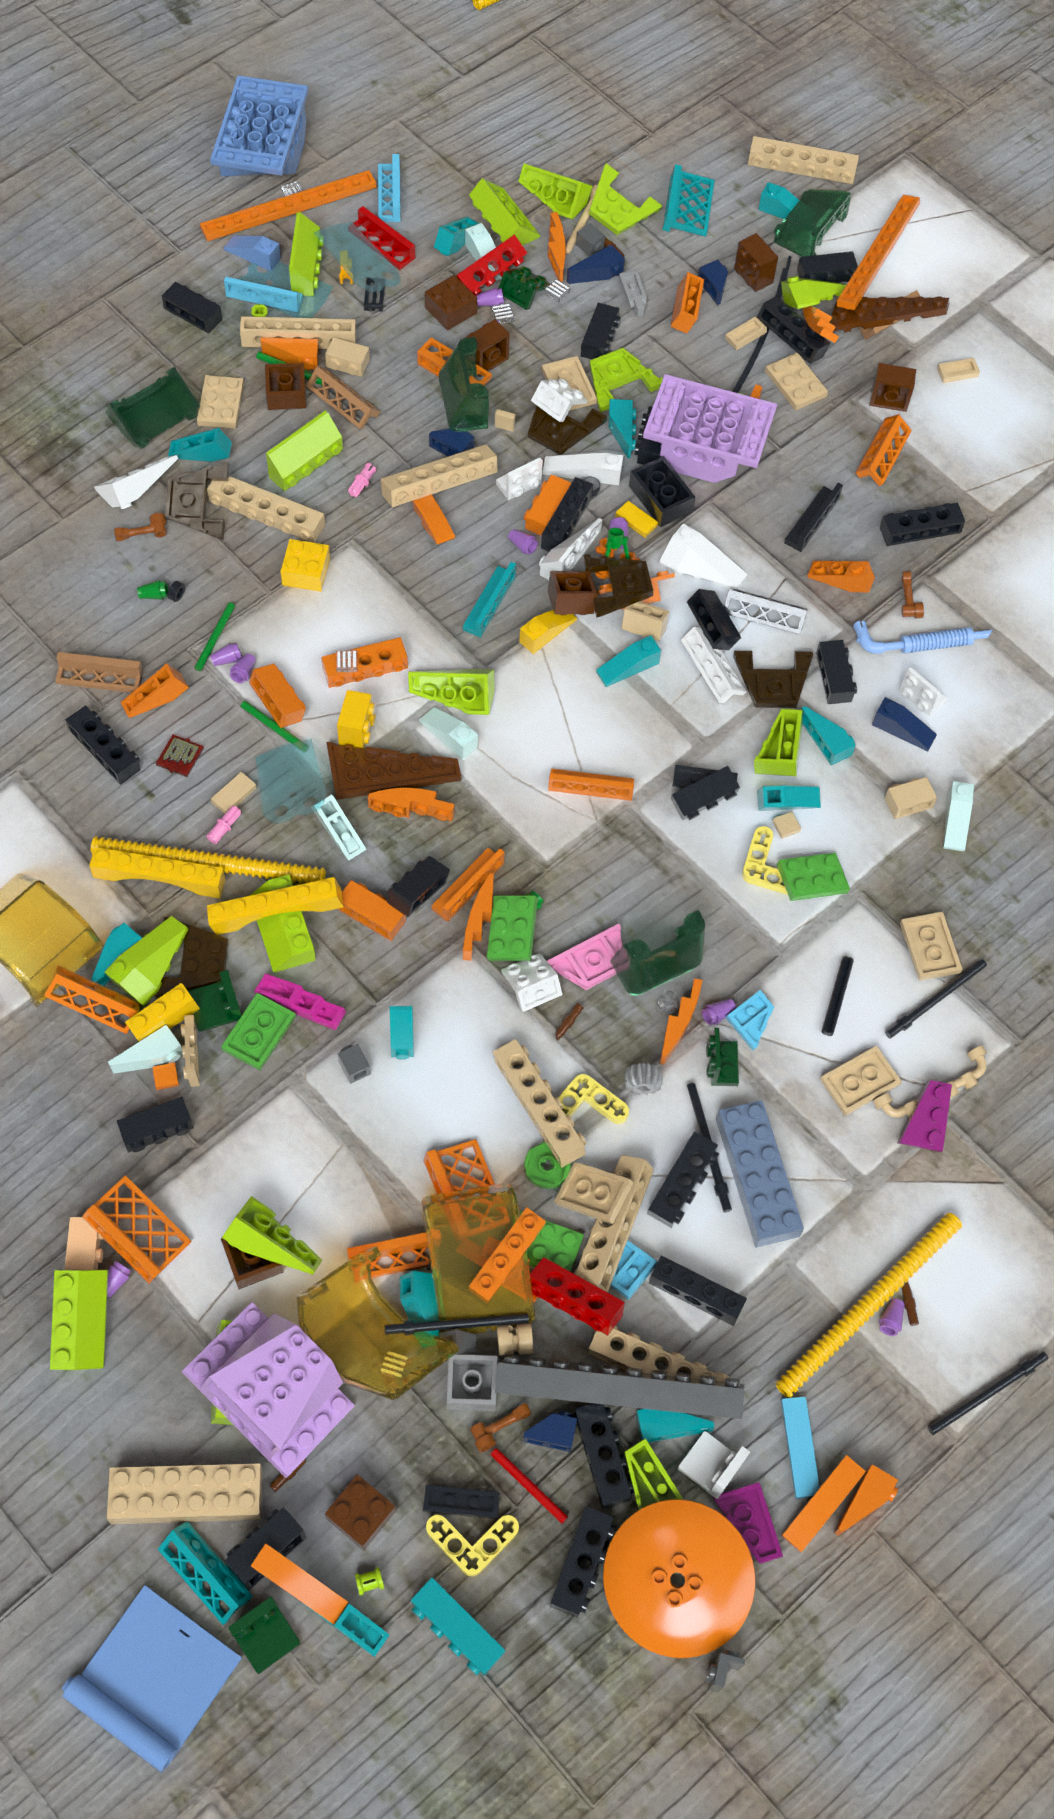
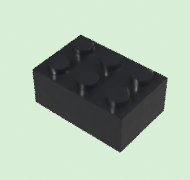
M664 456L630 472L629 487L660 527L693 512L696 497Z
M284 1507L281 1510L275 1509L266 1518L267 1522L261 1528L255 1527L246 1536L247 1541L241 1546L239 1544L235 1545L227 1553L228 1558L225 1562L248 1591L265 1577L251 1567V1564L265 1543L284 1557H287L307 1538L302 1527Z

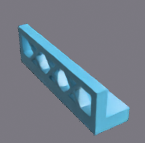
M392 154V164H378V218L384 222H400L399 154ZM382 171H392V173L386 176ZM387 182L392 185L389 189L383 187ZM386 196L392 199L388 203L383 200ZM388 209L393 215H382V213Z
M225 277L224 279L226 297L298 312L303 300V293Z

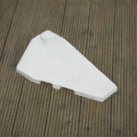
M598 450L546 456L542 474H552L557 477L571 479L577 477L582 480L585 477L591 476L597 478L600 483L619 486L624 452Z
M177 455L165 457L145 465V469L140 468L128 472L129 476L115 477L94 486V488L112 508L120 507L125 509L132 506L131 502L137 500L178 457Z
M598 518L553 548L547 556L544 555L539 562L540 576L549 580L550 571H572L583 554H585L601 533L602 519Z
M684 523L672 536L659 561V564L676 574H689L694 576V579L700 580L703 578L711 580L713 584L737 589L747 577V573L701 533Z

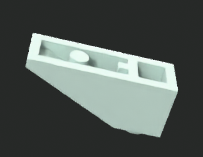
M482 223L465 229V246L476 261L496 248L490 234ZM488 265L490 271H495L492 265ZM499 275L495 279L497 281L499 279H502V277Z
M435 707L419 719L420 723L462 760L478 748V734L463 721Z
M952 782L947 794L943 848L965 851L973 804L974 784Z
M333 795L326 797L311 807L348 861L366 850Z
M167 1025L108 1061V1064L113 1074L148 1069L154 1066L174 1063L181 1057L183 1052L180 1043Z

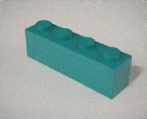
M432 1577L411 1599V1604L414 1606L411 1611L421 1621L425 1617L432 1624L429 1629L439 1639L444 1636L450 1642L447 1647L457 1657L462 1654L468 1660L466 1666L476 1676L480 1673L485 1677L505 1654L506 1650Z

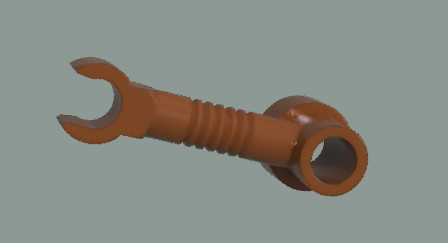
M162 513L152 514L149 517L150 525L130 529L115 528L116 541H123L131 536L154 533L155 537L158 538L166 536L165 515Z
M902 571V584L906 605H902V617L923 618V602L914 603L911 571Z
M527 1403L520 1405L510 1414L487 1426H484L483 1422H479L470 1428L476 1440L475 1445L479 1453L488 1451L496 1445L492 1434L531 1415V1410Z

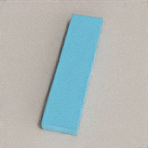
M806 1397L781 1399L795 1499L810 1498L815 1495L820 1486Z

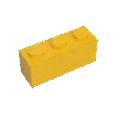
M180 983L125 1023L140 1042L165 1025L172 1029L184 1020V1016L192 1015L200 1008L184 985Z

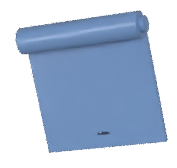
M144 1585L82 1674L77 1675L75 1678L71 1676L62 1687L64 1691L62 1697L162 1773L183 1746L242 1657Z

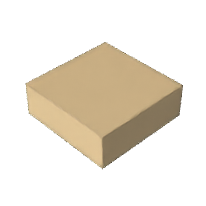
M497 409L495 413V427L513 432L516 414Z
M792 811L775 817L772 820L781 839L801 831V827Z

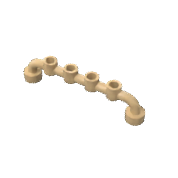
M983 1045L967 1053L971 1062L977 1061V1068L947 1083L952 1084L950 1098L959 1094L958 1088L965 1086L967 1090L978 1084L976 1079L981 1077L986 1070L984 1055L987 1052ZM886 1093L875 1099L873 1103L877 1110L882 1108L891 1117L899 1118L908 1115L911 1118L918 1099L895 1109L890 1105L893 1102L889 1093Z

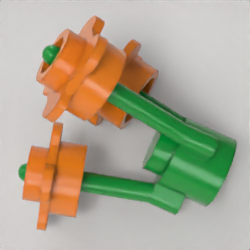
M620 528L609 529L608 537L600 539L599 546L595 549L598 554L612 558L614 551L623 545L624 553L620 555V558L640 560L636 558L635 553L629 552L628 537L624 536V531ZM607 571L594 573L601 579H607L608 577Z

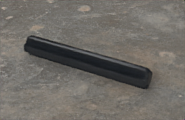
M844 956L841 960L821 1031L822 1034L827 1036H833L854 962L851 957Z

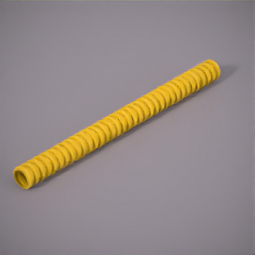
M94 836L91 842L92 855L94 848L98 847L221 867L226 874L232 872L233 875L238 873L240 876L245 874V876L252 875V877L258 876L259 878L274 879L289 874L292 883L298 881L299 884L323 880L326 876V870L323 867L318 869L316 866L311 868L309 865L308 867H305V865L298 866V864L293 866L291 863L287 865L285 862L279 864L278 861L272 863L271 860L265 862L264 859L258 861L257 858H254V860L251 857L245 859L244 856L238 858L237 855L232 857L230 854L225 856L222 853L218 855V853L198 852V850L192 852L191 849L185 851L184 848L179 850L178 847L172 849L171 846L165 848L164 845L159 847L157 844L152 846L151 843L145 845L143 842L139 844L136 841L132 843L129 840L125 842V840L119 841L114 839L113 841L112 838L106 840L105 837L99 839L98 836Z
M947 1212L945 1217H942L940 1222H937L935 1227H932L925 1234L926 1236H923L921 1241L916 1243V1246H912L911 1251H907L906 1255H903L901 1260H898L896 1265L891 1267L892 1270L886 1272L887 1275L881 1277L882 1280L876 1282L877 1285L871 1287L872 1290L869 1289L867 1291V1295L864 1294L862 1296V1300L859 1299L857 1304H854L852 1309H849L847 1314H844L842 1319L837 1321V1324L832 1325V1329L827 1330V1335H822V1340H817V1345L813 1344L811 1346L812 1350L808 1349L806 1354L801 1356L802 1360L798 1359L796 1365L793 1364L791 1370L788 1369L786 1375H782L780 1377L781 1380L775 1382L777 1389L784 1396L791 1398L793 1392L796 1393L798 1387L801 1388L803 1382L806 1383L809 1380L808 1377H812L814 1375L813 1372H817L819 1370L818 1367L824 1365L823 1362H827L829 1357H832L834 1352H837L839 1347H842L844 1342H847L849 1337H852L854 1332L859 1330V1327L864 1326V1322L869 1321V1317L874 1316V1312L879 1311V1307L884 1306V1302L889 1301V1297L894 1296V1292L899 1291V1287L902 1288L904 1283H907L909 1278H912L914 1273H917L919 1268L924 1266L923 1263L929 1261L928 1258H932L933 1254H936L938 1249H941L943 1244H946L948 1239H951L953 1234H956L957 1230L962 1228L960 1219L953 1213Z

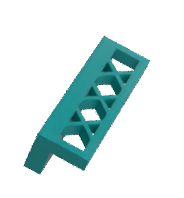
M510 562L507 569L497 566L463 624V631L480 638L482 637L516 578V563Z
M188 1521L173 1529L157 1549L222 1625L226 1624L235 1612L247 1604L253 1597ZM171 1542L178 1548V1555H174L168 1548ZM186 1562H190L193 1565L195 1574L189 1573ZM202 1581H207L211 1586V1593H207L203 1589ZM219 1600H223L230 1608L226 1614L220 1608Z

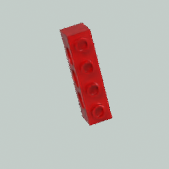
M514 234L461 271L456 277L476 296L482 292V287L485 285L487 288L496 282L495 278L499 275L502 277L505 271L510 270V267L521 265L525 261L523 258L526 256L527 251ZM502 255H506L509 261H505ZM488 265H492L495 271H490ZM473 275L479 276L481 281H476Z
M544 1257L528 1276L527 1291L533 1296L547 1301L553 1307L563 1310L574 1319L586 1323L594 1330L602 1332L607 1336L623 1317L624 1301Z

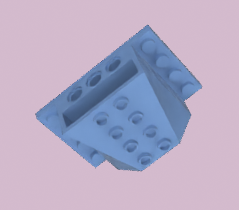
M237 76L210 159L211 165L220 167L221 176L263 174L283 176V174L296 173L305 141L306 112L304 105L309 92L308 86Z

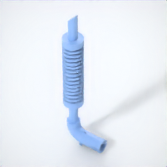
M860 621L853 625L858 638L856 641L859 642V645L864 650L872 654H881L884 651L901 649L902 653L905 654L973 645L975 639L988 638L993 629L973 632L971 627L903 635L900 637V641L883 643L882 641H873L865 621H861L862 626Z

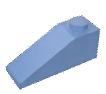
M234 235L224 246L225 251L269 271H272L281 260L279 243L264 236Z

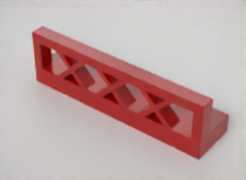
M364 206L358 209V220L348 226V231L399 270L415 259V245ZM359 226H363L366 231H358L356 229ZM368 237H377L379 241H371ZM381 246H389L392 248V251H384L381 249ZM394 256H402L405 259L399 262Z

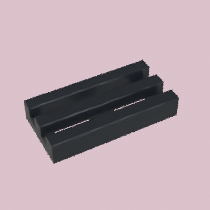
M367 278L364 311H368V308H371V311L379 309V312H383L384 278ZM374 283L372 303H369L370 284ZM378 283H381L379 303H376Z

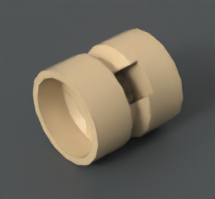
M520 1323L516 1327H512L511 1324L497 1325L499 1357L513 1355L514 1352H517L519 1355L533 1354L531 1323Z

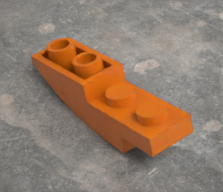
M393 788L373 792L368 795V808L376 812L391 813L396 817L409 818L411 811L418 815L433 816L441 821H453L455 815V804L437 800V792L431 790Z

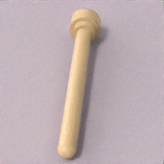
M598 185L592 187L591 199L565 246L566 254L572 251L576 243L577 231L585 226L590 216L588 213Z

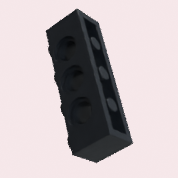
M777 296L764 302L756 317L810 364L823 358L831 344L825 337L813 331L802 317Z
M577 477L574 478L542 533L541 549L550 552L570 537L592 499V483Z
M958 502L946 503L935 507L887 514L882 518L880 530L886 546L959 534L962 532L965 519Z
M85 705L65 719L68 730L120 785L140 771L138 763L140 759L137 754L127 749V745L122 738H116L113 735L112 728L107 723L104 725L101 722V718L95 710L91 711Z
M695 1131L693 1132L650 1205L648 1215L670 1228L673 1227L674 1223L679 1225L685 1214L682 1211L685 1204L688 1203L690 1205L697 1194L694 1191L698 1183L700 1185L703 1184L708 1175L705 1171L709 1164L714 1165L720 1154L716 1152L718 1144ZM697 1156L702 1159L703 1163L695 1166L690 1162V1159ZM682 1176H687L691 1179V1183L684 1186L680 1184L678 1179ZM672 1195L677 1196L680 1203L670 1205L667 1202V1198Z
M662 1255L649 1280L650 1285L732 1326L735 1325L747 1300L746 1297Z
M596 1403L576 1408L574 1417L577 1418V1427L602 1510L630 1502L634 1488L631 1479H626L624 1470L627 1469L624 1455H619L617 1449L620 1442L616 1430L612 1431L610 1422L613 1419L610 1408H605L604 1404ZM599 1425L604 1429V1434L596 1436L592 1433L591 1428ZM601 1449H607L612 1457L608 1460H603L599 1457L598 1452ZM608 1473H614L618 1476L619 1481L616 1484H610L606 1481L605 1476Z
M587 1506L585 1507L550 1603L551 1608L576 1618L579 1617L580 1612L585 1614L590 1598L586 1597L589 1587L594 1589L599 1575L595 1573L597 1563L603 1564L607 1549L603 1548L606 1539H612L616 1527L612 1524L614 1517ZM588 1533H596L599 1536V1543L595 1545L589 1544L586 1540V1535ZM587 1557L591 1562V1566L588 1569L580 1568L577 1564L578 1558ZM572 1581H578L582 1585V1591L574 1594L569 1590L568 1584Z

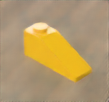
M553 610L538 615L520 628L519 642L532 654H535L577 621V617L573 614H554Z

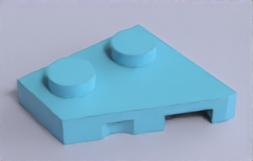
M759 990L726 1016L728 1022L752 1051L758 1047V1042L766 1028L774 1006L762 991Z
M627 1240L610 1287L629 1300L656 1267L657 1260Z

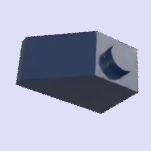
M718 259L699 267L698 277L704 279L703 288L717 305L721 304L728 276L727 268Z
M460 428L431 431L429 433V447L449 457L473 449L474 436Z
M560 1411L558 1414L553 1413L525 1431L523 1442L571 1452L577 1418H573V1415L568 1412Z

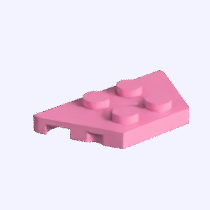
M620 924L547 960V962L556 973L584 990L598 985L624 971Z

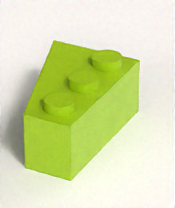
M781 709L770 729L769 736L762 744L761 751L754 759L755 774L797 777L803 725L802 710Z
M646 1438L625 1451L639 1510L655 1502L683 1499Z

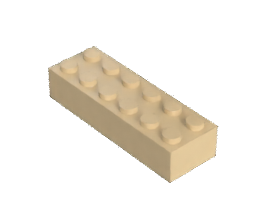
M261 1464L110 1468L107 1520L111 1524L262 1520Z

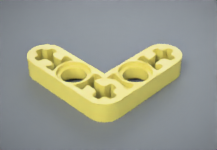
M766 826L758 827L753 835L742 877L749 884L788 895L785 885H781L783 880L779 869L765 865L773 839V832ZM765 834L766 838L763 845L759 844L761 835ZM760 851L764 857L756 859L752 856V852ZM751 870L755 871L754 876L749 875ZM762 872L765 873L763 880L760 879ZM769 875H775L778 877L779 881L777 883H771L768 881L767 877Z
M586 1074L576 1076L558 1097L563 1105V1113H567L565 1116L569 1114L571 1117L584 1101L615 1124L624 1123L629 1115V1108L626 1103ZM586 1082L587 1089L583 1087L579 1091V1095H577L576 1091L579 1088V1083L583 1084ZM598 1094H603L606 1096L607 1102L598 1104L594 1097ZM566 1097H571L575 1100V1105L566 1107L562 1101ZM620 1109L623 1110L622 1115H620V1114H619L618 1116H615V1115H614V1114H615V1110H617V1111L620 1110Z
M441 1515L430 1517L426 1524V1531L429 1537L464 1574L471 1577L480 1574L516 1537L519 1530L516 1518L506 1515L501 1517L471 1546L448 1520ZM433 1522L437 1524L442 1522V1530L446 1534L449 1530L452 1532L445 1538L443 1543L439 1541L443 1538L441 1533L438 1531L432 1532ZM503 1522L506 1524L512 1522V1530L514 1532L510 1533L507 1531L502 1536V1539L506 1541L501 1543L499 1537L493 1534V1532L496 1530L497 1534H499L503 1530ZM451 1539H458L462 1543V1548L459 1552L453 1553L449 1551L447 1545ZM487 1539H493L497 1543V1549L492 1553H488L483 1549V1543ZM466 1548L470 1551L466 1553L470 1560L475 1558L478 1560V1569L471 1568L468 1570L466 1568L468 1563L463 1557L461 1561L457 1560V1558L463 1555Z

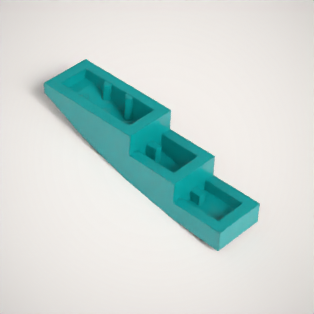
M348 1603L334 1625L310 1609L373 1657L376 1656L389 1637L386 1631Z

